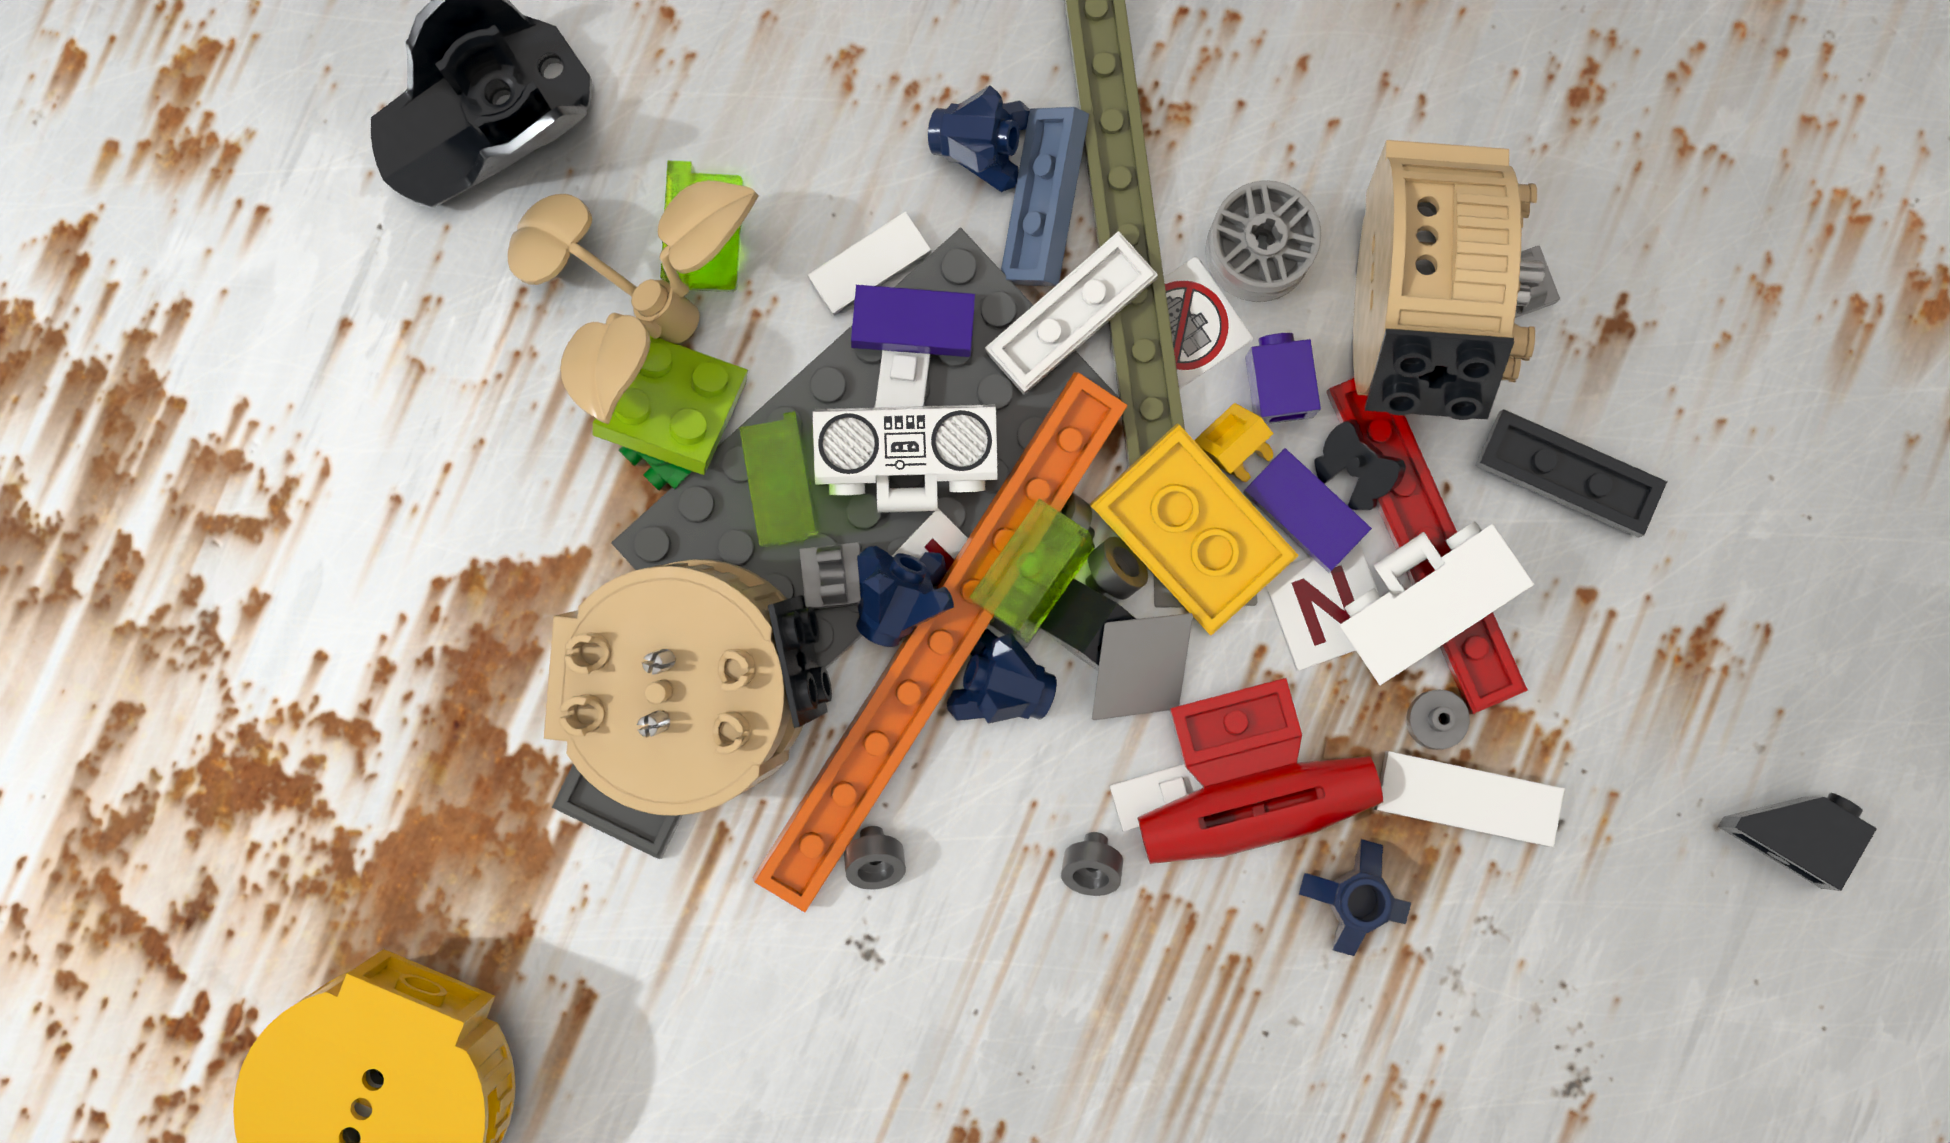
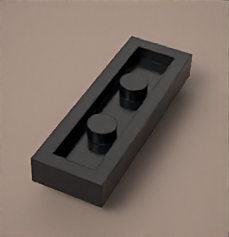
M1505 409L1498 413L1475 465L1637 538L1645 535L1668 482Z

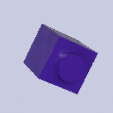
M1277 333L1260 337L1258 339L1259 346L1251 347L1245 356L1253 413L1260 416L1266 424L1314 418L1321 410L1311 339L1294 341L1293 333Z

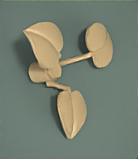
M707 180L687 186L672 199L661 216L657 231L659 238L668 245L661 251L659 258L670 284L664 280L649 279L636 287L588 250L578 245L577 243L591 226L592 215L589 208L573 195L555 194L545 197L532 205L518 223L517 231L511 236L508 248V265L514 276L529 285H539L547 282L563 270L571 253L632 297L631 303L636 317L611 313L605 324L600 322L587 323L575 332L563 352L560 371L564 387L572 400L589 415L603 423H610L618 401L642 369L650 348V336L654 339L660 337L665 341L679 344L687 340L694 333L700 319L699 310L685 297L689 292V287L681 281L678 272L686 274L696 271L705 266L721 251L742 224L759 197L752 188Z

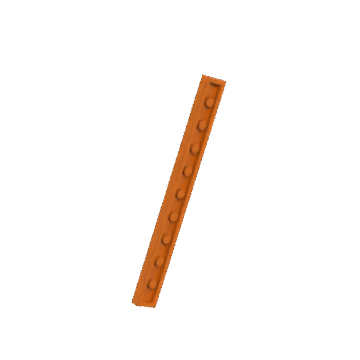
M1079 372L1073 373L936 588L946 587L953 598L954 608L915 626L912 633L904 638L755 872L753 880L756 884L804 913L807 911L1127 408V404Z

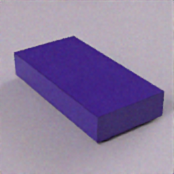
M856 284L851 348L970 357L975 294Z
M1286 448L1273 459L1243 492L1328 573L1372 529Z

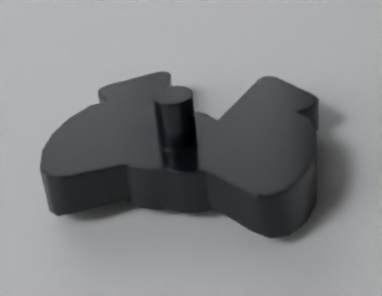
M1355 419L1341 423L1330 432L1324 444V455L1317 457L1314 461L1318 479L1324 484L1333 479L1346 467L1351 476L1359 477L1348 503L1352 510H1371L1376 508L1377 499L1390 493L1401 483L1406 469L1403 460L1383 456V453L1370 441L1364 440L1359 423Z

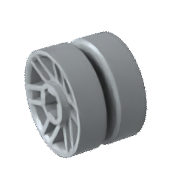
M1262 180L1239 187L1222 202L1207 235L1206 259L1211 274L1224 290L1242 300L1267 302L1285 296L1301 282L1318 254L1321 243V226L1318 215L1310 201L1290 185L1277 181ZM1259 235L1267 237L1266 242L1268 246L1266 250L1258 247L1259 242L1257 238Z

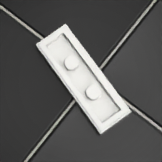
M1118 231L987 345L985 352L1025 395L1157 279L1158 274Z
M1386 751L1380 777L1383 803L1376 805L1374 810L1554 847L1565 788Z

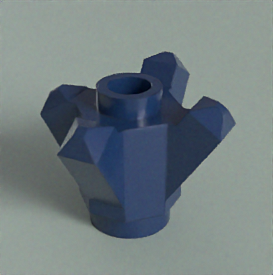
M989 85L960 104L951 103L947 109L936 108L933 111L928 126L929 149L933 155L943 156L949 162L959 163L1000 192L1014 188L1017 184L1019 172L1018 166L1009 161V156H1013L1017 151L1019 131L1027 128L1030 109L1020 100L1003 104L1001 95Z
M869 546L857 556L861 600L857 606L859 618L856 622V627L860 634L869 641L885 647L898 646L904 636L912 633L915 626L954 608L953 598L946 587L934 589L947 572L945 559L940 553L925 552L920 559L903 553L892 557L888 552L877 546Z
M985 629L970 653L973 657L965 669L963 677L964 689L953 690L947 701L948 711L957 721L985 718L988 724L1017 717L1024 719L1032 717L1038 720L1044 718L1055 697L1057 687L1055 675L1045 672V667L1037 665L1012 633L998 638L989 629Z
M1361 839L1355 855L1354 869L1334 881L1304 873L1299 895L1329 904L1339 921L1335 933L1333 951L1355 956L1366 933L1373 931L1388 921L1402 924L1407 922L1411 902L1394 898L1382 878L1383 845Z

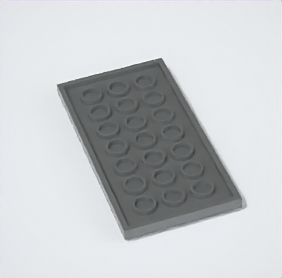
M960 227L900 281L895 288L975 294L971 356L960 357L931 354L924 406L995 404L998 480H985V491L950 492L949 481H937L938 509L969 538L1074 372H1079L1119 400L1120 398L1076 350L1023 395L985 352V347L1029 310L1033 304L1010 280H1006V275ZM852 326L849 327L717 447L705 475L692 472L675 490L671 488L613 540L611 544L635 570L684 560H717L754 572L771 583L787 599L800 595L804 597L799 549L859 542L861 552L869 546H877L892 556L935 511L878 513L876 483H865V494L829 495V484L815 485L813 411L815 409L874 408L883 350L851 348ZM925 474L889 475V488L925 487ZM858 605L814 609L819 626V641L813 643L818 667L824 666L827 669L862 637L856 627V622L859 618Z

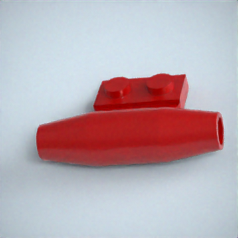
M1287 678L1170 708L1185 768L1203 788L1137 817L1150 864L1220 858L1317 833L1383 803V793L1371 756L1297 763L1303 735Z

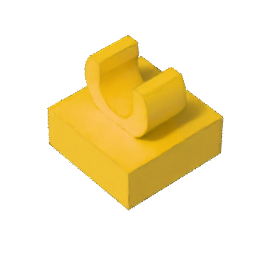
M1236 403L1232 404L1194 440L1219 468L1243 482L1251 479L1250 474L1243 467V462L1255 452L1259 457L1268 462L1273 458V451L1265 441L1274 433L1260 416Z

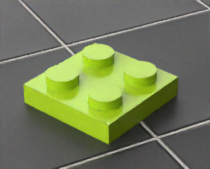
M650 336V348L642 369L618 401L610 423L606 424L594 419L592 435L705 475L745 387L748 369L661 338L654 339Z

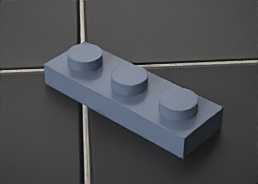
M1076 107L1030 109L1001 271L1006 275V280H1010L1014 285L1056 286L1060 281L1089 113Z

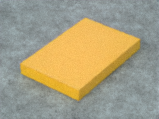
M1178 423L1090 503V506L1185 609L1193 614V617L1210 636L1299 556Z

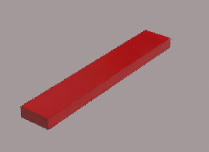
M1354 378L1329 388L1326 393L1340 424L1347 420L1355 419L1359 423L1364 440L1370 441L1383 453V456L1399 458L1405 462L1406 469L1401 483L1393 491L1377 499V508L1396 550L1422 532H1425L1441 557L1452 551L1446 540L1457 533L1456 528L1405 415L1365 411L1368 395L1357 394ZM1425 559L1406 573L1413 586L1434 572L1435 569L1429 560ZM1493 612L1440 646L1469 714H1475L1528 691Z

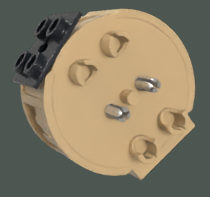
M693 559L632 571L616 577L590 594L578 606V610L553 616L544 739L566 741V754L585 779L600 792L624 806L650 814L675 816L694 814L720 806L773 775L789 760V749L799 736L803 725L828 712L826 702H830L832 699V688L828 672L824 666L818 667L813 643L819 641V626L816 614L812 607H805L803 595L787 599L771 583L754 572L717 560Z

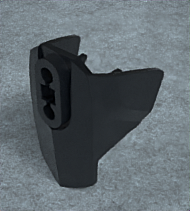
M431 0L416 15L409 37L405 43L407 51V89L371 117V142L376 165L383 181L406 199L422 206L434 208L501 172L536 149L556 140L574 127L587 115V108L591 103L592 79L556 26L523 15L509 0ZM552 63L563 65L562 73L558 77L550 79L544 77V71L548 65ZM510 95L505 103L496 105L500 97Z

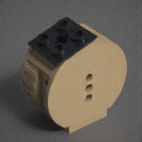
M1386 140L1366 191V213L1363 218L1355 284L1353 369L1357 394L1368 395L1365 411L1388 412L1393 415L1444 416L1457 420H1488L1501 380L1515 383L1519 377L1521 359L1529 361L1530 357H1532L1535 345V327H1520L1514 323L1516 306H1527L1531 299L1530 287L1528 285H1521V282L1541 283L1545 276L1543 272L1545 265L1542 261L1521 260L1523 218H1529L1530 203H1537V187L1534 183H1528V185L1518 184L1515 171L1512 166H1509V149Z

